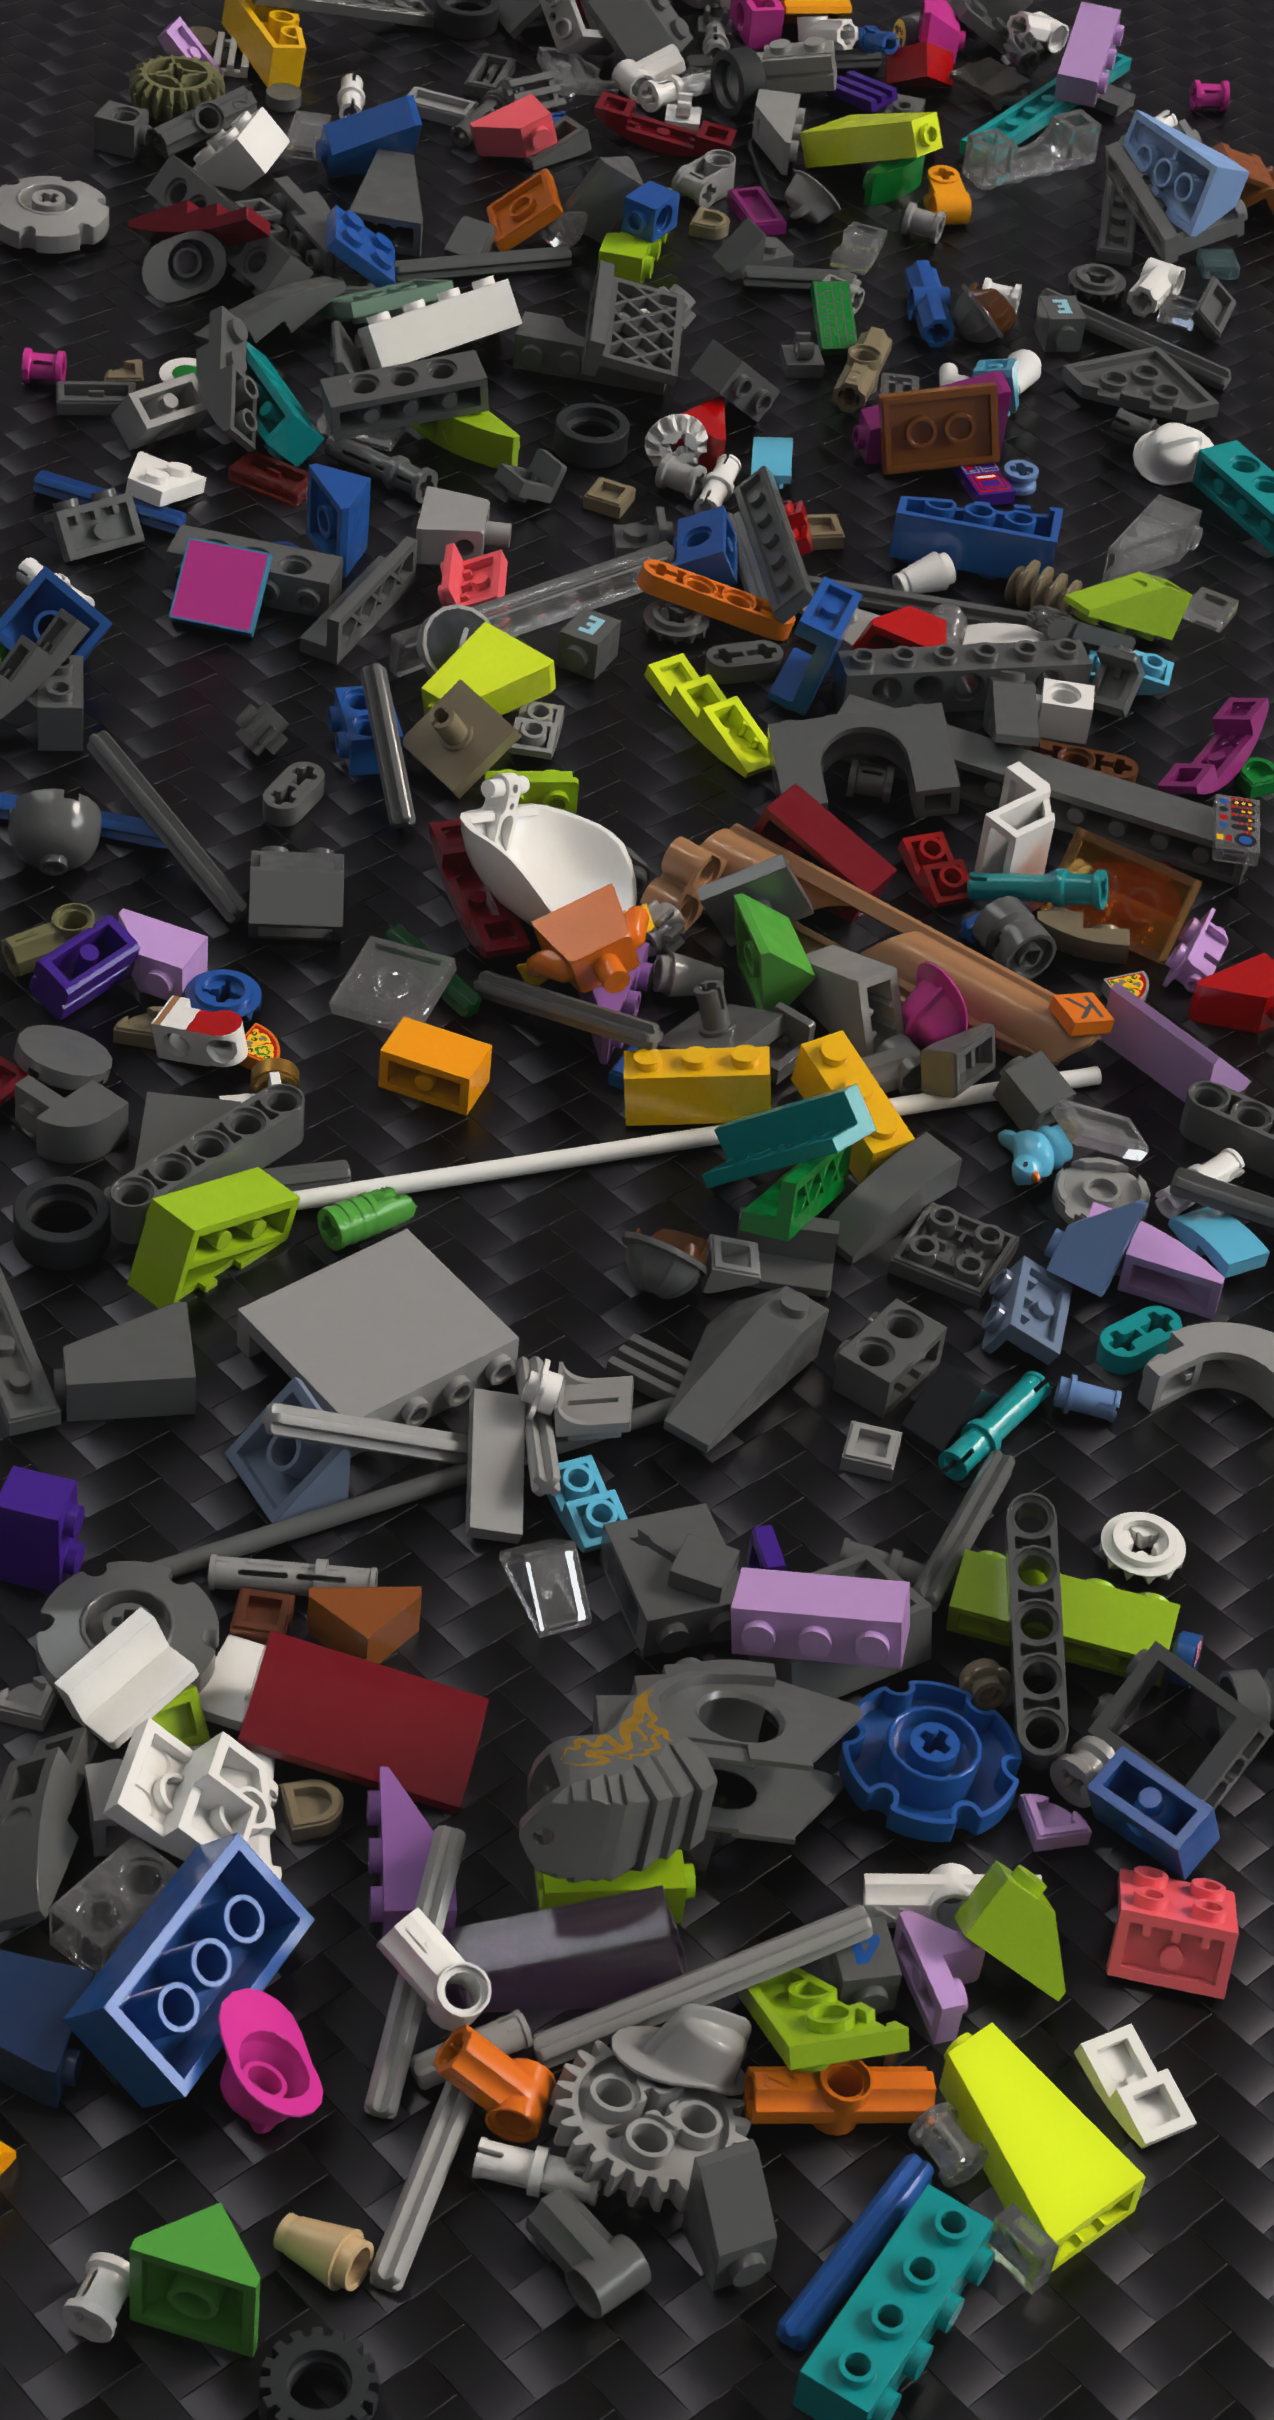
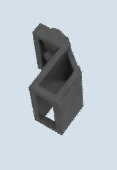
M265 846L261 848V851L251 850L248 938L342 942L344 854H334L333 850L320 847L307 850V853L288 852V849L282 846Z

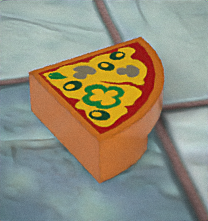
M255 1023L245 1034L248 1055L237 1065L252 1070L255 1064L264 1059L280 1058V1045L274 1034L264 1026Z

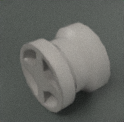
M1086 1735L1073 1745L1071 1754L1065 1753L1052 1763L1050 1777L1054 1787L1065 1800L1080 1808L1091 1806L1086 1787L1114 1756L1115 1751L1104 1740L1096 1736Z

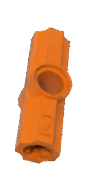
M858 2059L833 2063L827 2069L813 2073L789 2070L787 2066L748 2067L744 2076V2111L746 2119H750L751 2124H812L816 2129L825 2134L840 2136L848 2134L855 2129L857 2124L931 2123L935 2114L936 2085L933 2071H928L926 2066H867L862 2060Z

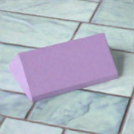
M1117 981L1111 987L1106 1009L1115 1021L1111 1033L1102 1034V1041L1183 1102L1186 1101L1189 1087L1198 1081H1213L1237 1092L1243 1091L1250 1084L1251 1081Z

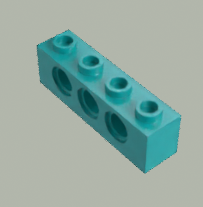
M1237 440L1200 449L1192 483L1274 555V472Z

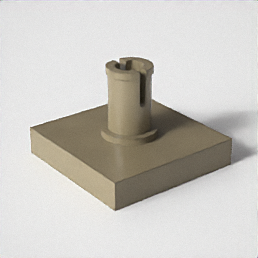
M460 679L404 736L403 747L460 799L515 744L521 735L508 721Z

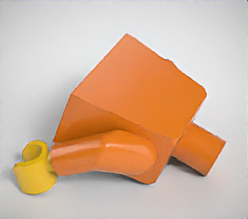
M610 883L540 917L531 923L541 951L530 956L526 963L518 964L516 967L523 980L535 986L544 983L548 979H552L560 983L569 982L578 992L587 993L601 985L608 993L621 992L630 982L628 972L636 969L640 964L636 950L644 944L646 933L655 927L647 903L641 904V906H632L628 911H622L615 888Z

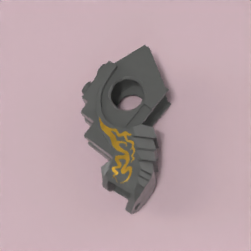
M687 1657L675 1664L664 1665L662 1674L635 1676L631 1695H596L592 1711L593 1735L567 1736L549 1744L535 1759L527 1778V1804L529 1811L519 1822L520 1841L536 1871L554 1878L567 1879L570 1883L585 1880L595 1882L601 1879L610 1882L628 1870L643 1871L656 1859L667 1860L677 1849L690 1851L704 1840L706 1830L731 1833V1837L794 1845L795 1837L843 1792L844 1785L840 1777L813 1769V1764L861 1720V1708L846 1701L776 1680L775 1666L771 1663L747 1660L700 1661L696 1658ZM766 1709L775 1717L779 1725L778 1734L772 1740L759 1743L758 1737ZM714 1771L734 1774L748 1781L757 1792L756 1801L750 1806L741 1809H724L712 1806L718 1781Z

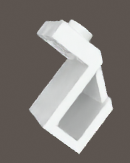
M1019 761L1006 767L998 809L985 814L974 872L1043 875L1045 872L1055 823V814L1051 811L1049 799L1051 788L1048 782Z

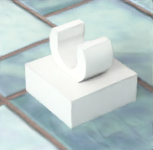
M679 92L677 105L667 104L665 123L696 132L699 131L702 108L691 106L693 93Z

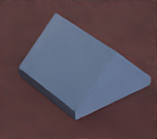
M294 1377L271 1401V1403L322 1410L302 1380ZM266 1408L225 1452V1455L272 1524L348 1500L351 1450L346 1447L267 1435L265 1426L260 1424V1416L265 1414Z

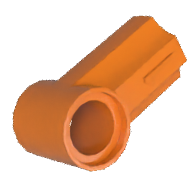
M467 2024L453 2030L450 2037L438 2048L433 2066L438 2069V2074L487 2110L485 2123L493 2134L513 2143H528L538 2137L556 2080L553 2073L537 2061L526 2058H510Z

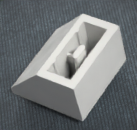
M263 106L253 114L246 110L231 123L232 128L227 132L222 128L217 134L211 136L206 142L208 145L193 158L196 162L193 169L212 185L236 191L244 190L265 175L290 143V140Z

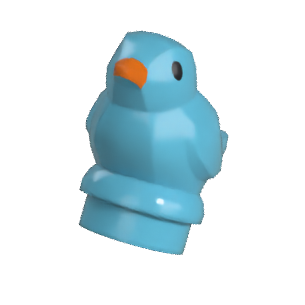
M1046 1125L1041 1126L1036 1132L1026 1130L1016 1133L1005 1129L998 1133L1000 1144L1013 1154L1014 1161L1011 1170L1015 1184L1023 1186L1038 1183L1041 1179L1051 1175L1053 1169L1061 1168L1065 1162L1072 1159L1073 1147L1065 1129H1062L1060 1125L1051 1127Z

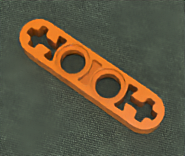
M645 560L637 578L639 588L652 596L772 640H787L796 621L794 615L782 624L774 616L769 600L660 560Z

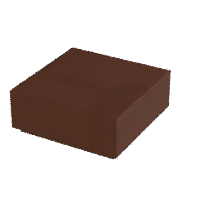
M241 1587L229 1634L265 1645L271 1630L288 1635L295 1610L296 1595Z

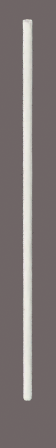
M1098 1066L1060 1072L1072 1089L1100 1085L1102 1081V1074ZM999 1081L972 1085L955 1098L920 1093L888 1099L900 1116L997 1101L993 1093ZM720 1125L292 1192L300 1197L296 1211L332 1206L339 1201L342 1202L347 1198L355 1197L360 1193L381 1189V1187L385 1188L386 1186L395 1189V1192L400 1195L401 1193L408 1194L719 1145L720 1142L714 1129Z

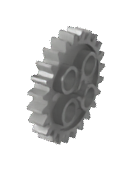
M600 2040L595 2041L591 2054L580 2049L576 2053L573 2064L566 2063L550 2100V2105L553 2106L548 2120L550 2125L558 2127L553 2140L554 2144L570 2146L565 2159L566 2164L576 2165L584 2163L587 2166L582 2178L585 2183L599 2177L606 2181L603 2195L609 2197L618 2189L626 2191L627 2203L630 2207L635 2206L640 2196L648 2197L654 2212L660 2211L664 2199H670L679 2212H684L694 2158L750 2140L746 2136L751 2126L750 2120L740 2117L745 2106L744 2100L728 2098L729 2095L707 2089L675 2086L652 2081L634 2073L622 2064L613 2051Z

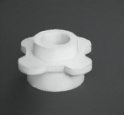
M544 1360L540 1373L530 1370L521 1395V1401L529 1403L526 1419L532 1420L536 1411L550 1416L554 1409L562 1386L563 1375L549 1371L551 1360Z

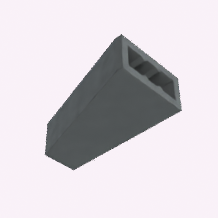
M378 149L350 207V211L357 214L363 221L364 226L374 234L378 232L385 235L392 242L395 253L420 257L423 216L414 155Z

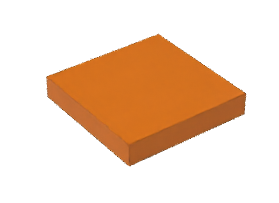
M547 168L542 169L486 208L489 222L495 226L494 241L500 252L511 250L564 214L554 178Z

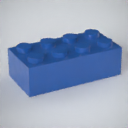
M238 1832L197 1846L62 2021L142 2108L185 2098L223 2046L217 2019L221 2003L232 1992L249 1988L263 1991L315 1919Z

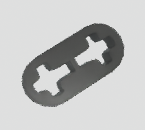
M767 640L717 645L711 647L706 653L704 672L705 675L710 674L714 681L719 684L768 680L779 675L782 669L784 652L778 644Z
M296 762L288 766L263 793L262 816L264 820L278 827H289L301 821L324 795L325 773L321 766L311 762Z

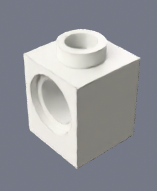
M1044 678L1041 695L1036 694L1039 738L1086 745L1093 713L1095 686Z

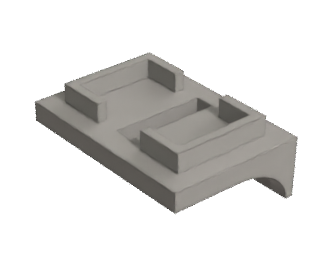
M559 1362L558 1374L563 1375V1382L554 1406L556 1437L568 1436V1441L619 1438L622 1432H630L634 1391L633 1376L584 1378L572 1374L566 1369L563 1362Z

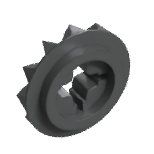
M1085 264L1075 267L1069 272L1068 288L1075 292V296L1087 298L1088 302L1091 300H1097L1100 303H1103L1105 300L1113 302L1118 297L1124 295L1126 280L1119 272L1109 266Z
M660 599L650 603L645 608L642 623L646 625V633L657 635L659 642L669 640L675 645L681 641L692 644L694 639L705 637L706 630L709 629L710 617Z

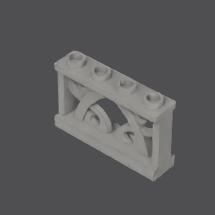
M1185 119L1178 121L1177 125L1172 127L1202 143L1196 129L1192 130ZM1118 141L1106 146V173L1162 261L1171 264L1178 261L1179 255L1234 235L1236 238L1244 235V221L1248 219V213L1241 199H1239L1235 208L1196 237L1188 235L1173 224L1163 211L1167 210V207L1162 199L1154 198V194L1151 191L1153 185H1147L1144 180H1149L1146 173H1140L1124 145H1121Z

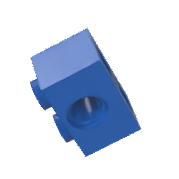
M724 505L678 519L677 537L673 538L676 560L672 561V565L728 586L736 585L738 537Z
M1123 1745L1086 1787L1094 1818L1184 1881L1220 1839L1215 1810L1212 1806Z

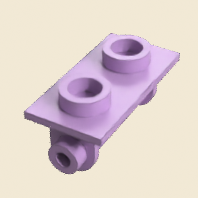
M1213 907L1200 921L1193 917L1179 934L1178 939L1183 943H1180L1173 950L1165 963L1170 968L1162 984L1165 988L1176 979L1184 985L1187 991L1193 993L1196 981L1214 973L1215 965L1220 961L1228 945V937L1223 928L1215 926L1210 922L1216 911Z

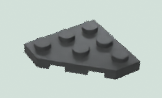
M1159 346L1063 365L1061 379L1081 398L1181 423H1196L1203 419L1217 417L1220 403Z

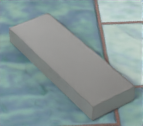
M474 1388L469 1397L465 1537L518 1544L523 1535L525 1402L521 1401V1395Z

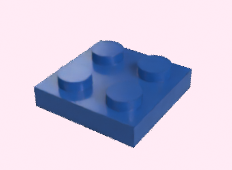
M335 205L327 215L326 249L377 287L394 284L395 249L392 242L385 235L378 232L374 234L366 228L361 218L350 210L345 212Z

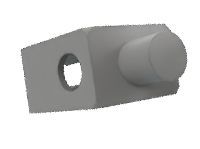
M427 486L416 529V540H418L416 564L440 565L445 558L446 545L455 543L463 561L484 555L485 546L509 548L512 524L489 521L490 502L485 498Z

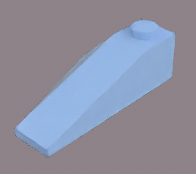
M1135 110L1123 145L1140 173H1146L1153 185L1151 191L1154 196L1161 198L1167 207L1165 214L1168 219L1188 235L1196 237L1237 206L1250 172L1218 151L1142 111Z

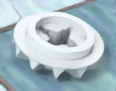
M672 414L658 420L650 428L645 438V450L654 467L659 466L663 457L669 453L675 455L677 461L688 465L691 463L698 464L699 456L707 452L706 443L708 435L704 425L697 418L687 414ZM682 436L685 446H679L672 453L670 444H676Z
M1127 1512L1115 1516L1106 1523L1101 1533L1099 1553L1107 1556L1108 1569L1124 1570L1126 1581L1132 1576L1137 1575L1142 1576L1149 1585L1156 1577L1169 1581L1174 1571L1181 1569L1186 1554V1545L1178 1529L1167 1520L1150 1513ZM1135 1544L1140 1549L1152 1548L1151 1554L1148 1555L1144 1551L1132 1552L1133 1545Z

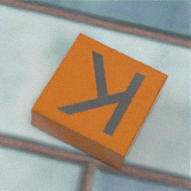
M1093 992L1053 995L1048 1008L1070 1037L1111 1033L1115 1021Z

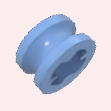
M1011 460L1004 465V475L1015 489V495L1025 496L1032 494L1036 490L1035 480L1038 478L1039 469L1036 465L1026 460Z

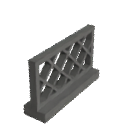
M600 260L590 293L580 373L596 377L598 367L601 366L675 386L678 377L685 296L614 277L615 264ZM623 294L630 295L633 298L627 299ZM659 304L670 306L672 308L664 309ZM645 307L650 313L645 314L639 308ZM625 312V313H627L631 318L625 319V318H624L621 314H619V313ZM662 322L668 328L662 329L656 323ZM643 327L648 333L642 334L637 328ZM623 332L629 338L623 339L617 333ZM660 342L666 348L660 349L654 343ZM640 347V348L643 349L646 353H645V354H640V353H639L638 351H636L634 348ZM621 352L626 358L612 354ZM658 362L663 368L656 367L653 363Z

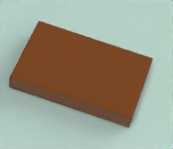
M995 382L878 394L881 467L884 475L1000 462L998 390Z

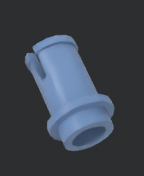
M1074 1374L1070 1378L1060 1377L1053 1406L1062 1408L1063 1414H1068L1069 1410L1114 1423L1117 1415L1115 1409L1116 1407L1119 1408L1122 1391H1114L1077 1381L1078 1375Z

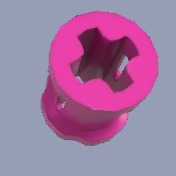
M1193 80L1190 91V107L1192 111H1199V108H1217L1220 112H1227L1230 101L1229 81H1221L1220 84L1201 83L1200 80Z
M25 347L22 357V382L30 384L32 380L55 382L56 384L58 381H65L67 368L66 352L58 351L57 354L33 352L32 348Z

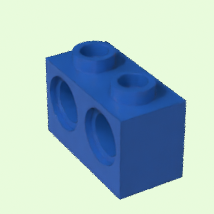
M363 686L335 688L334 706H328L327 720L329 731L336 732L335 747L338 759H345L349 776L380 774ZM395 711L398 732L403 752L404 736Z

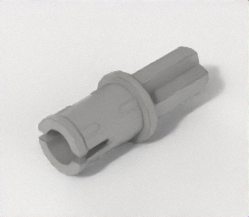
M519 2009L483 2026L474 2028L475 2031L506 2055L533 2046L530 2028ZM444 2043L420 2052L411 2058L410 2069L412 2075L422 2090H427L446 2082V2079L438 2074V2069L433 2066L438 2048Z

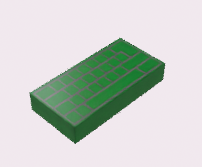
M813 281L810 291L817 343L821 355H848V349L857 343L850 282Z

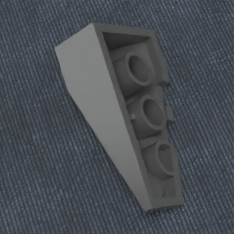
M788 1286L734 1302L707 1324L664 1420L663 1429L707 1453L818 1356L829 1309Z

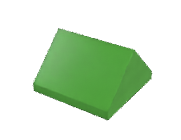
M743 893L733 895L737 965L757 1009L772 1012V1007L779 1002L789 1006L816 978V974L789 917Z
M221 2202L134 2238L130 2247V2320L251 2358L254 2357L258 2346L260 2275Z

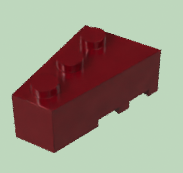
M797 783L792 785L765 808L752 830L876 898H880L897 871L895 867ZM851 906L822 908L849 923L862 913Z

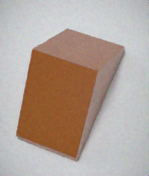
M421 1586L309 1587L307 1633L330 1649L380 1664L419 1632Z

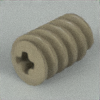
M1036 559L1032 560L1027 567H1017L1007 582L1004 592L1005 603L1010 605L1016 604L1018 609L1022 611H1030L1029 609L1037 606V604L1075 613L1077 610L1062 600L1066 594L1081 590L1082 581L1076 579L1067 588V574L1062 572L1053 581L1054 568L1047 566L1039 574L1041 565L1040 561Z

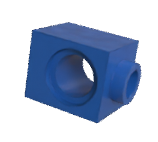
M652 181L643 184L624 198L621 230L650 243L655 242L677 227L680 193Z

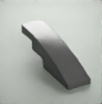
M327 276L307 279L257 295L229 310V312L236 318L241 319L247 326V341L257 343L274 328L292 333L345 291L347 286L344 281ZM209 324L193 334L200 347L209 343Z
M61 608L36 643L23 634L0 665V720L30 697L62 665L90 628Z

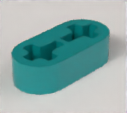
M1149 1306L1108 1326L1100 1335L1096 1351L1098 1364L1106 1371L1117 1375H1127L1145 1367L1154 1356L1166 1354L1171 1332L1182 1328L1181 1318L1169 1308Z

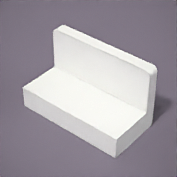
M140 1607L54 1684L72 1717L82 1726H87L92 1734L111 1749H118L132 1736L136 1726L148 1718H153L199 1676V1673L193 1663L169 1646L155 1617Z

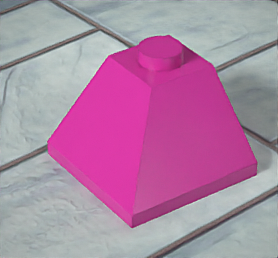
M922 0L917 43L929 42L952 51L954 65L957 51L963 52L966 31L960 30V20L946 0Z

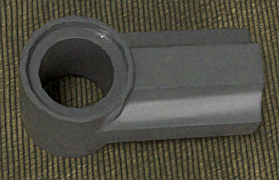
M903 1034L894 1035L886 1039L876 1050L875 1054L862 1057V1060L884 1093L898 1090L901 1095L907 1096L923 1092L921 1089V1051L908 1036Z
M557 2188L540 2200L535 2210L527 2217L526 2230L564 2271L565 2280L573 2299L589 2317L600 2319L649 2285L651 2271L638 2246L623 2234H617L613 2237L570 2189L561 2191Z

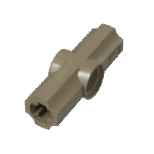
M871 327L869 331L860 334L856 345L848 349L846 365L836 383L832 400L838 404L840 411L853 414L857 409L864 408L869 396L877 390L879 375L892 348V339L888 338L884 329Z

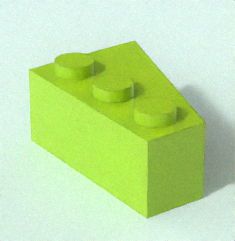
M255 1167L152 1198L145 1214V1224L127 1285L159 1309L180 1302V1299L197 1288L205 1293L217 1286V1279L215 1277L226 1269L235 1265L242 1270L288 1240L300 1197L264 1170Z

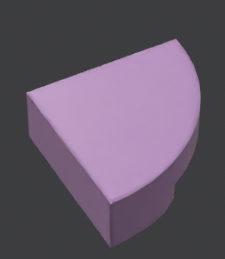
M1020 1794L1017 1807L1034 1852L1089 1844L1092 1831L1079 1813L1073 1811L1071 1814L1066 1809L1048 1802L1049 1797L1044 1795Z

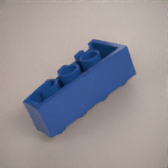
M901 496L895 517L889 557L898 558L899 561L905 564H913L933 551L938 554L946 552L950 556L956 572L959 570L973 572L982 578L991 580L998 578L1009 579L1017 567H1027L1032 560L1036 559L1040 561L1039 574H1041L1047 566H1053L1064 508L1049 507L1048 514L1030 513L1031 507L1028 505L1014 504L1013 511H997L991 507L990 502L974 501V503L967 504L965 508H959L952 499Z

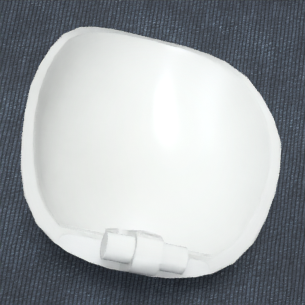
M511 772L494 775L491 779L485 780L481 785V792L486 797L484 805L479 809L461 812V832L466 853L474 870L494 897L528 925L532 926V921L610 883L615 888L622 911H628L632 906H636V878L632 860L625 844L615 834L600 824L568 811L534 803L518 804L520 794H524L529 790L530 783L527 777L523 775L517 776Z

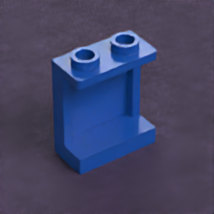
M824 576L794 632L795 635L817 645L814 654L811 655L798 648H793L767 696L769 700L778 703L787 710L794 711L803 716L806 715L831 669L837 651L842 644L863 594Z

